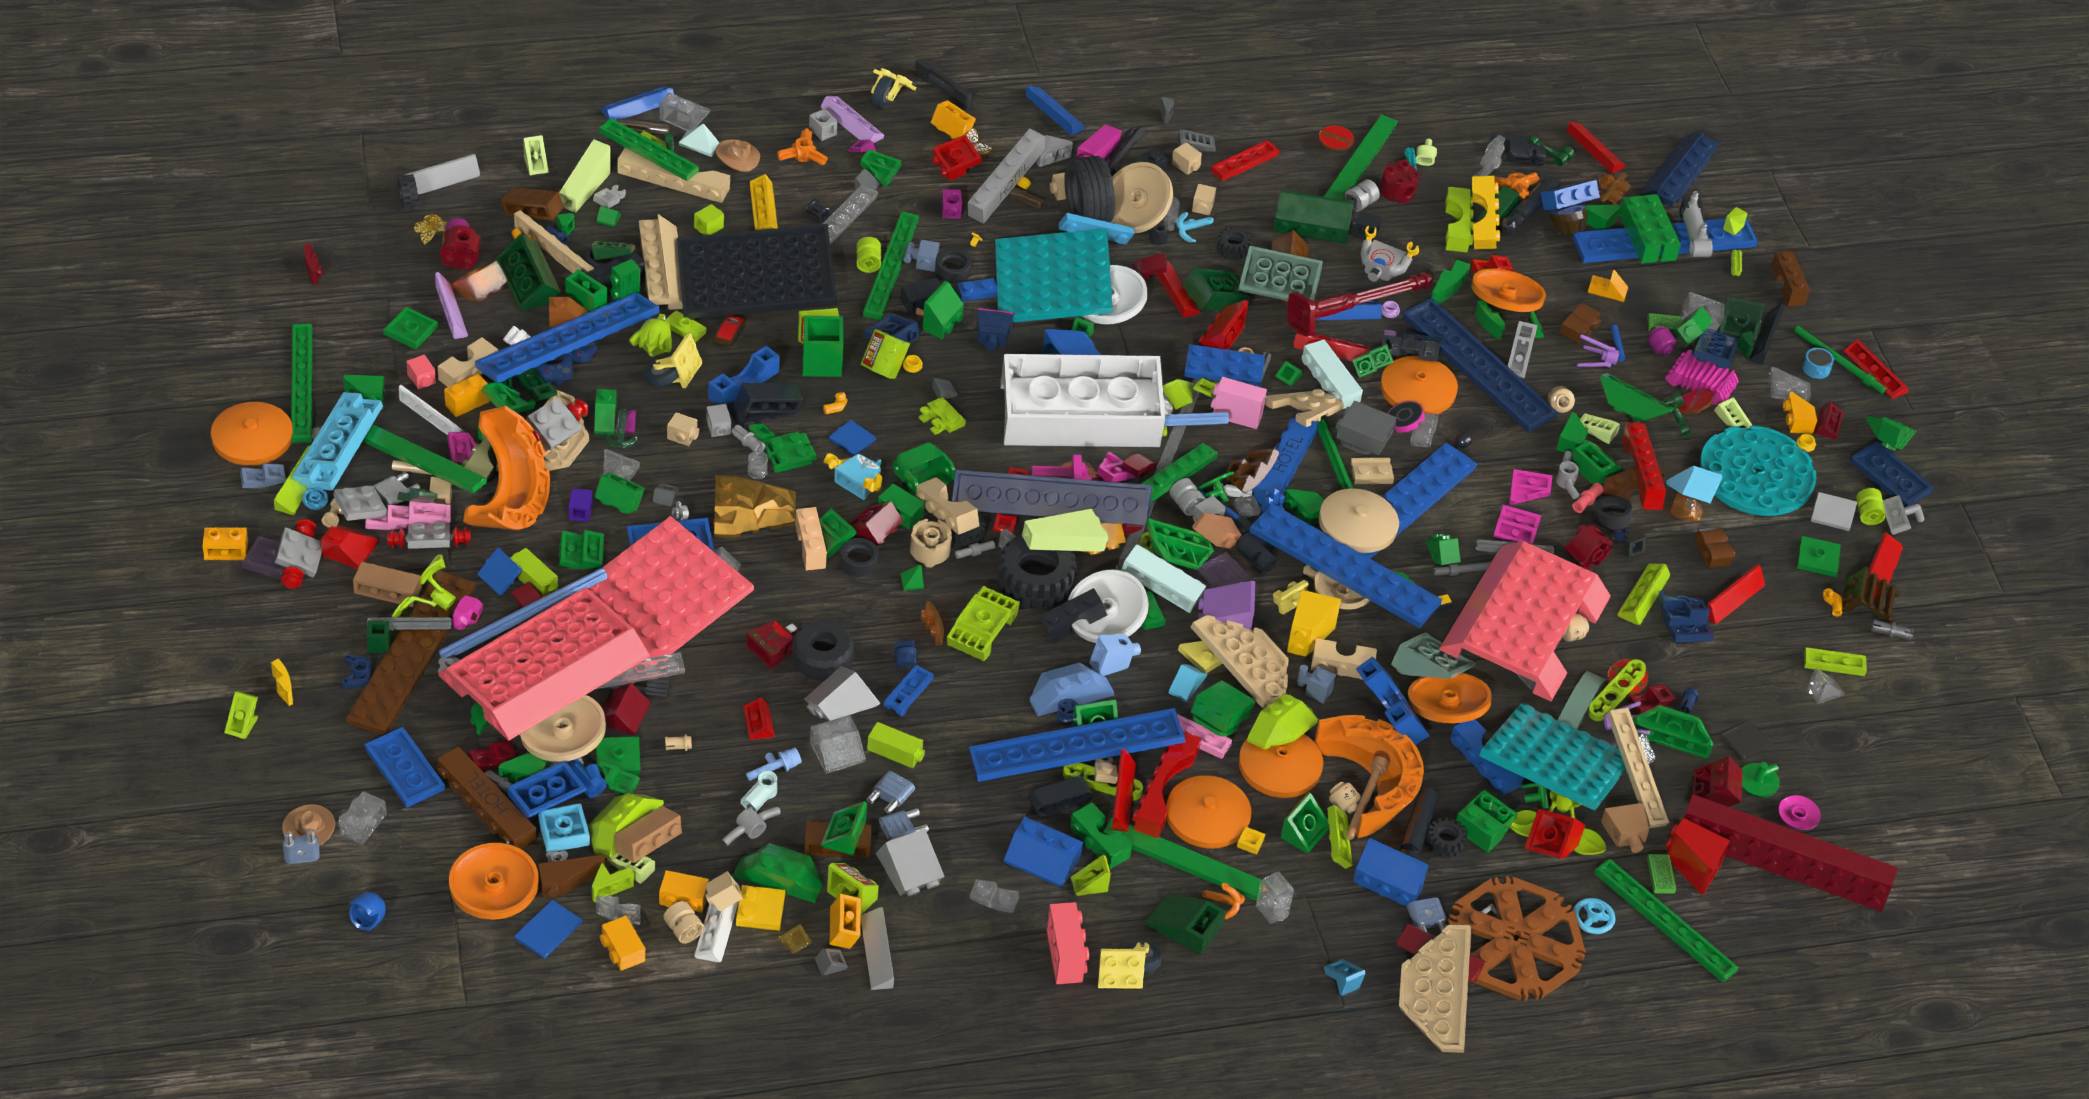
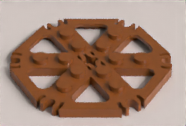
M1506 876L1505 884H1501L1498 881V877H1495L1493 883L1492 878H1490L1454 903L1451 912L1458 916L1450 914L1447 926L1470 925L1472 934L1491 940L1477 951L1470 953L1485 961L1478 980L1472 983L1520 1001L1521 999L1527 1001L1528 993H1532L1535 1000H1538L1541 994L1542 999L1577 975L1582 966L1581 963L1575 961L1583 962L1586 953L1575 911L1573 909L1570 912L1571 905L1562 907L1561 904L1564 898L1559 897V894L1513 876L1511 880L1509 876ZM1525 890L1545 899V904L1523 919L1517 891ZM1491 893L1494 897L1499 919L1474 910L1471 907V903L1483 894ZM1561 921H1566L1569 924L1573 943L1566 945L1542 936V934ZM1515 935L1519 936L1518 941L1513 940ZM1534 957L1562 967L1563 971L1550 980L1543 981L1538 976ZM1509 958L1516 983L1509 984L1491 977L1488 971Z

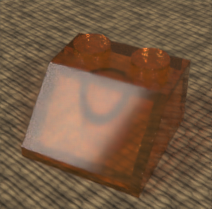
M496 261L480 266L450 284L468 301L477 299L480 302L488 297L487 293L491 291L495 293L503 289L502 285L508 281Z

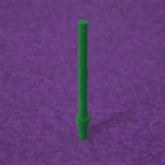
M1800 326L1795 328V333L1815 347L1829 351L1836 362L1862 379L1865 385L1873 387L1881 394L1885 392L1886 387L1876 381V378L1870 373L1866 374Z

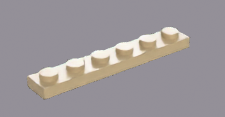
M520 210L514 213L515 228H519L522 234L526 236H534L539 247L569 271L574 273L579 269L586 274V272L595 269L579 255L571 251L567 245L562 244L554 235H551L541 225L534 222L530 216Z
M1628 708L1610 710L1607 716L1638 803H1643L1648 827L1666 826L1669 820Z

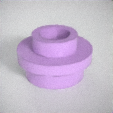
M1387 301L1382 305V315L1385 317L1395 318L1399 315L1400 309L1396 302Z

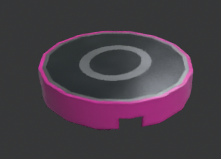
M1414 401L1399 403L1387 413L1397 417L1394 430L1399 433L1416 429L1419 426L1418 423L1423 422L1425 418L1421 404Z

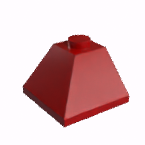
M330 526L321 539L322 556L358 569L361 562H365L376 547L379 539L344 526Z
M1538 809L1525 849L1564 859L1579 846L1585 825L1575 818Z

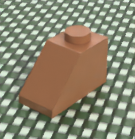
M1204 512L1192 526L1195 531L1214 545L1229 549L1236 544V541L1242 535L1232 518Z

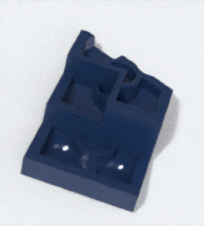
M1663 591L1658 592L1661 612L1674 642L1713 641L1714 633L1707 624L1710 609L1703 599L1689 598L1683 595H1678L1675 598L1665 596Z

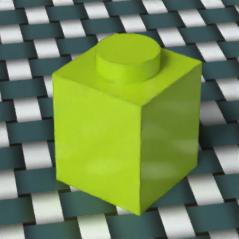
M712 204L694 214V228L703 235L714 234L724 228L723 212Z

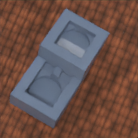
M263 463L262 469L241 468L240 471L242 488L268 487L283 483L286 480L284 465Z

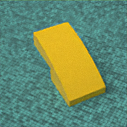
M278 658L271 662L272 674L276 679L277 693L290 706L293 704L291 681L285 666Z

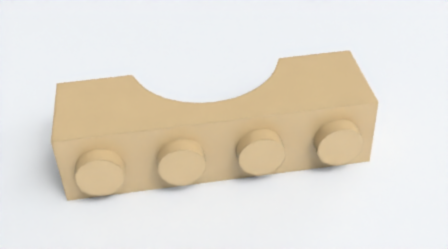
M937 477L918 484L915 497L925 502V508L928 512L936 516L938 520L946 523L957 534H962L979 527L977 508L968 501H948L947 486Z

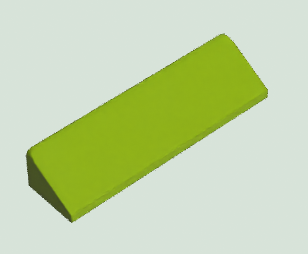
M308 445L275 497V510L294 515L303 501L302 496L308 488L294 480L292 475L307 453L310 445Z
M1667 564L1647 565L1619 610L1618 617L1636 625L1642 623L1658 597V592L1662 590L1670 577Z

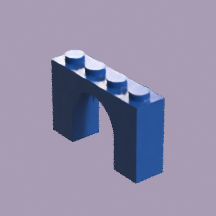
M1373 656L1356 668L1364 682L1387 709L1384 713L1402 735L1406 734L1415 746L1430 736L1392 677Z

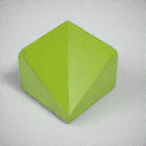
M1737 207L1734 208L1726 216L1723 230L1736 235L1744 227L1747 213Z

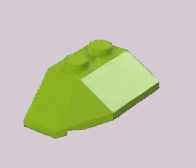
M1284 693L1260 712L1247 737V741L1263 749L1290 743L1318 722V719L1312 709L1305 703Z
M632 793L615 797L588 825L594 853L596 855L604 854L605 858L612 859L617 854L614 835L664 804L663 800Z

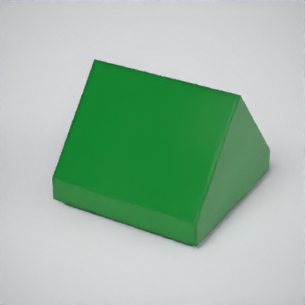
M600 206L597 223L615 227L621 217V213Z
M574 214L557 215V229L560 232H566L568 236L575 228Z
M1076 317L1071 331L1085 332L1088 338H1090L1094 333V323Z

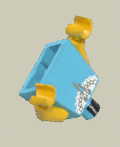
M831 453L826 455L823 463L829 464L830 469L835 468L834 482L859 498L865 500L870 492H878L881 489L882 476L880 475V465L882 462L878 456L873 455L868 459L861 454H857L854 457L839 460Z

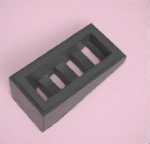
M1179 130V146L1186 142L1198 151H1216L1214 136Z

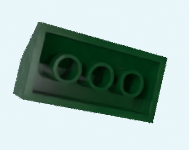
M1280 190L1273 232L1287 234L1294 230L1299 236L1346 244L1354 202Z
M520 233L496 258L519 310L523 311L548 305L549 297H557L561 292L537 241Z

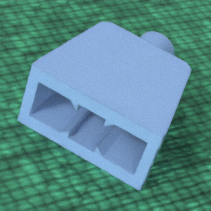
M1125 634L1100 635L1089 663L1095 672L1102 676L1127 669L1132 656L1140 655L1141 648L1138 643L1132 644Z

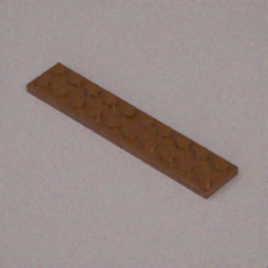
M438 570L433 579L441 588L443 587L456 597L454 603L446 611L439 605L433 607L430 604L418 602L409 617H450L452 628V618L459 601L464 596L471 597L476 589V582ZM430 583L421 598L432 601L433 598L430 596L436 588ZM451 629L400 630L389 651H387L346 717V724L383 736L386 735Z

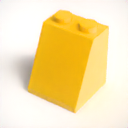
M1301 590L1287 652L1307 657L1314 650L1316 638L1324 640L1335 629L1341 599Z

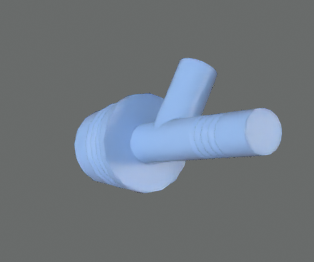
M794 747L790 750L778 752L780 759L777 760L772 753H767L765 759L768 764L746 773L748 780L751 781L757 778L764 771H773L780 767H784L786 771H789L790 768L796 767V765L802 763L797 749Z

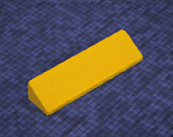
M764 174L749 181L755 231L778 228L773 185L768 176Z

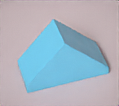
M1181 664L1169 689V694L1187 702L1205 680L1207 673L1191 665Z

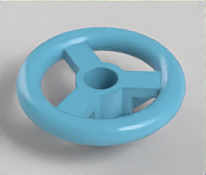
M1586 898L1580 900L1573 908L1579 928L1587 933H1605L1615 923L1613 909L1600 899ZM1582 907L1587 911V919L1584 923L1579 917V911ZM1599 920L1608 922L1600 928L1590 927L1593 922H1598Z

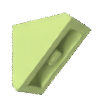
M543 136L523 138L524 159L529 175L548 173Z

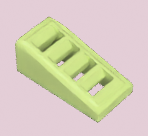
M1734 397L1718 404L1714 409L1716 414L1729 428L1742 425L1745 428L1753 426Z
M1586 413L1580 418L1588 434L1608 444L1619 431L1620 424L1615 421Z
M616 854L612 859H607L608 863L619 870L630 867L634 873V880L640 884L655 871V861L646 856L636 861L633 866L631 865L633 862L630 860L625 863L626 858L624 857L618 860L619 854Z

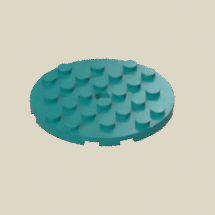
M1735 426L1725 429L1724 432L1718 435H1713L1703 447L1699 462V468L1722 475V480L1714 495L1729 507L1750 515L1777 516L1797 510L1811 497L1817 478L1816 470L1812 466L1813 461L1806 450L1802 451L1796 445L1797 442L1778 431L1760 426H1750V428ZM1754 469H1759L1762 472L1756 473Z

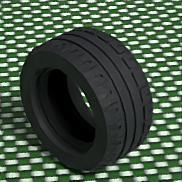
M1088 156L1070 160L1066 165L1064 174L1065 195L1069 213L1110 223L1115 213V192L1112 176L1106 161L1099 156Z

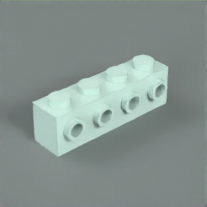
M1325 340L1304 346L1302 361L1310 369L1313 377L1319 381L1324 391L1343 401V409L1347 406L1350 407L1354 400L1357 402L1361 401L1363 390Z
M1137 544L1126 558L1121 571L1136 577L1142 585L1188 613L1197 604L1206 587L1199 580L1190 577L1182 570L1175 568L1164 559L1157 557L1146 548H1142Z

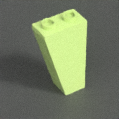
M597 140L591 142L559 192L563 208L576 213L610 175L609 145Z
M1092 509L1025 521L1022 533L1027 546L1031 550L1101 552L1105 550L1106 542L1108 541L1107 531L1102 528L1099 517L1094 514Z

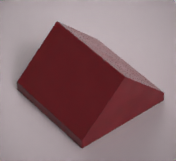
M632 683L611 690L602 707L606 727L635 735L651 702Z

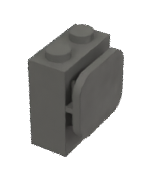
M1354 400L1350 407H1346L1343 419L1340 418L1336 424L1335 429L1338 430L1336 438L1340 439L1342 446L1360 454L1366 455L1372 452L1380 455L1394 432L1397 417Z

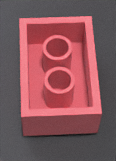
M1076 902L1050 904L1046 931L1056 984L1083 982V975L1087 973L1086 960H1089V949L1084 947L1086 934L1085 929H1081L1080 926L1082 924V913L1077 910Z

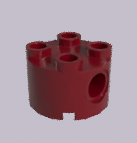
M1406 160L1391 163L1384 167L1380 192L1389 201L1393 202L1394 199L1398 200L1397 203L1409 202L1415 197L1420 174Z
M461 225L445 230L440 248V257L442 258L443 265L464 270L472 269V266L476 264L479 257L481 245L479 234L477 236L474 229Z
M1582 525L1577 530V535L1566 543L1564 549L1580 567L1590 571L1593 569L1591 565L1595 564L1598 566L1607 558L1612 549L1609 545H1613V542L1595 525L1588 527Z

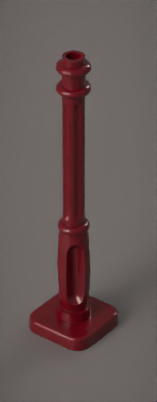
M1421 272L1419 276L1411 275L1405 281L1356 294L1346 293L1344 295L1332 296L1313 302L1297 291L1292 292L1288 296L1287 321L1292 329L1306 337L1311 336L1315 332L1316 318L1334 315L1348 309H1353L1355 305L1409 290L1417 292L1420 288L1428 289L1432 284V277L1430 274Z

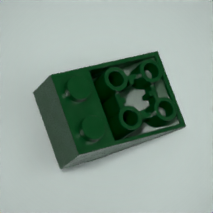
M1167 893L1145 921V925L1202 955L1223 927L1226 910L1207 900Z

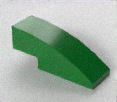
M1456 260L1451 271L1444 269L1432 292L1431 298L1436 303L1441 304L1457 293L1468 278L1471 264Z

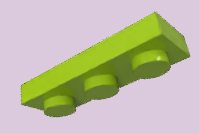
M1805 648L1804 668L1865 676L1867 672L1866 656Z
M1332 805L1328 808L1329 839L1332 848L1331 857L1335 863L1340 864L1346 869L1352 866L1350 840L1346 838L1349 828L1348 817L1344 811L1336 805Z

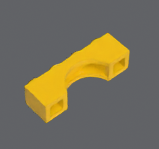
M1494 176L1472 177L1473 202L1480 204L1487 211L1486 216L1481 221L1473 224L1474 249H1496V241H1500V230H1496V225H1499V214H1495V210H1499V198L1495 199V194H1498V183H1494Z

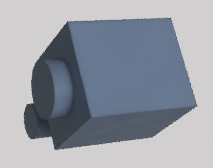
M921 240L919 249H917L914 243L909 242L904 262L910 263L911 259H917L916 269L935 272L940 243Z
M1301 665L1297 685L1303 687L1307 684L1305 695L1324 704L1333 691L1336 675L1319 666L1311 674L1308 672L1306 665Z

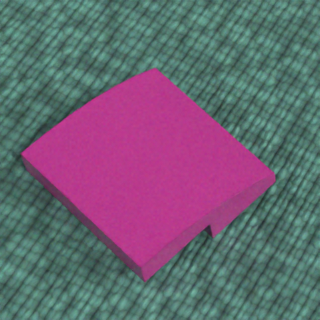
M1503 505L1493 537L1510 542L1525 541L1533 544L1541 515Z

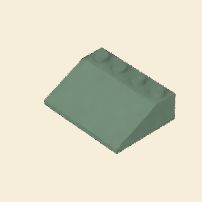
M1249 246L1238 290L1288 301L1290 293L1297 291L1314 302L1323 261Z

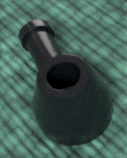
M1157 224L1154 228L1146 231L1149 234L1151 243L1164 245L1167 242L1168 234L1164 225Z

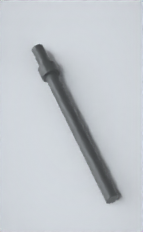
M1491 562L1457 565V563L1448 564L1446 567L1433 568V575L1448 574L1449 576H1456L1459 573L1484 571L1488 569Z

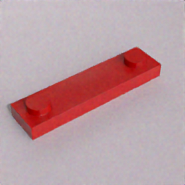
M1266 140L1212 165L1211 172L1223 182L1278 156L1279 149L1269 140Z

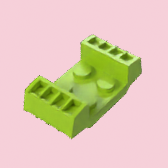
M983 586L973 596L956 620L954 627L947 636V645L985 661L991 654L993 640L1005 623L1011 625L1016 618L1020 601L1011 599V597L1004 596L995 592V590Z

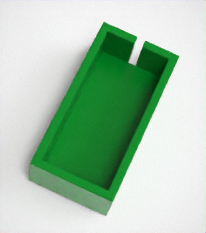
M1658 194L1623 197L1619 215L1641 264L1657 262L1661 246L1663 248L1659 259L1660 262L1675 261L1681 244Z

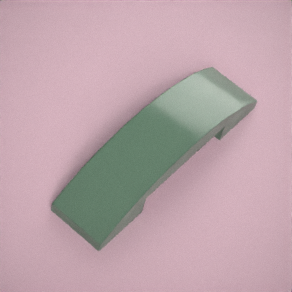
M1586 671L1570 695L1558 721L1566 722L1573 728L1578 729L1589 705L1596 694L1598 695L1606 679Z

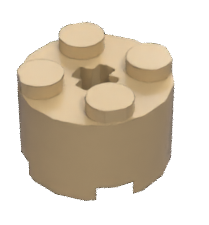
M928 519L919 521L913 526L910 553L917 561L923 563L925 567H933L944 562L951 552V529L941 520H938V522H928Z

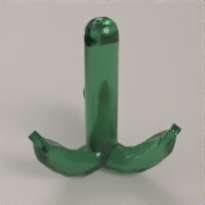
M621 409L618 414L616 440L609 437L606 432L604 433L605 441L612 447H631L637 442L639 437L636 435L634 438L624 441L627 414L624 409Z

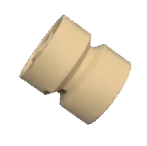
M686 901L673 904L664 914L665 922L673 930V933L681 943L692 942L704 930L703 923L694 914L693 909Z

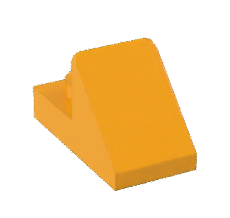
M1613 270L1611 280L1593 275L1588 293L1624 302L1628 286L1617 272Z

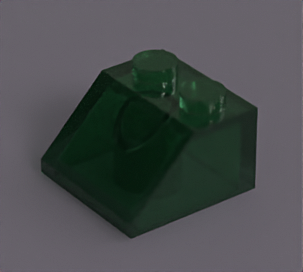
M1726 296L1719 332L1740 337L1742 333L1753 331V340L1756 341L1765 304Z

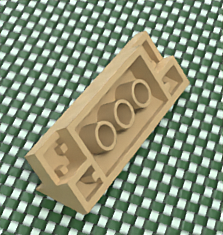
M659 214L658 219L639 220L648 300L656 305L668 304V310L683 309L677 227Z

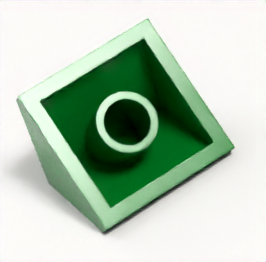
M1116 700L1074 706L1072 726L1077 727L1118 719Z
M1307 793L1284 819L1281 833L1283 840L1305 853H1309L1329 830L1328 820L1311 793Z
M863 801L835 811L821 846L854 855L866 824L867 803Z

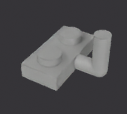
M1899 495L1883 500L1886 518L1892 535L1911 529L1907 518L1909 514L1914 513L1918 522H1923L1925 519L1919 504L1904 508Z

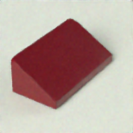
M1832 402L1822 406L1814 433L1837 439L1844 412Z

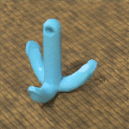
M1184 212L1178 217L1176 223L1179 228V235L1187 242H1196L1185 231L1212 224L1214 220L1212 217H1207L1199 220L1189 219L1184 221L1188 215L1187 212Z

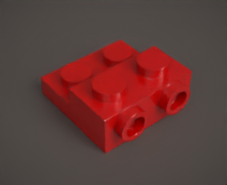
M966 134L933 148L934 156H932V161L935 166H940L942 177H947L949 181L966 175V169L982 163V157Z

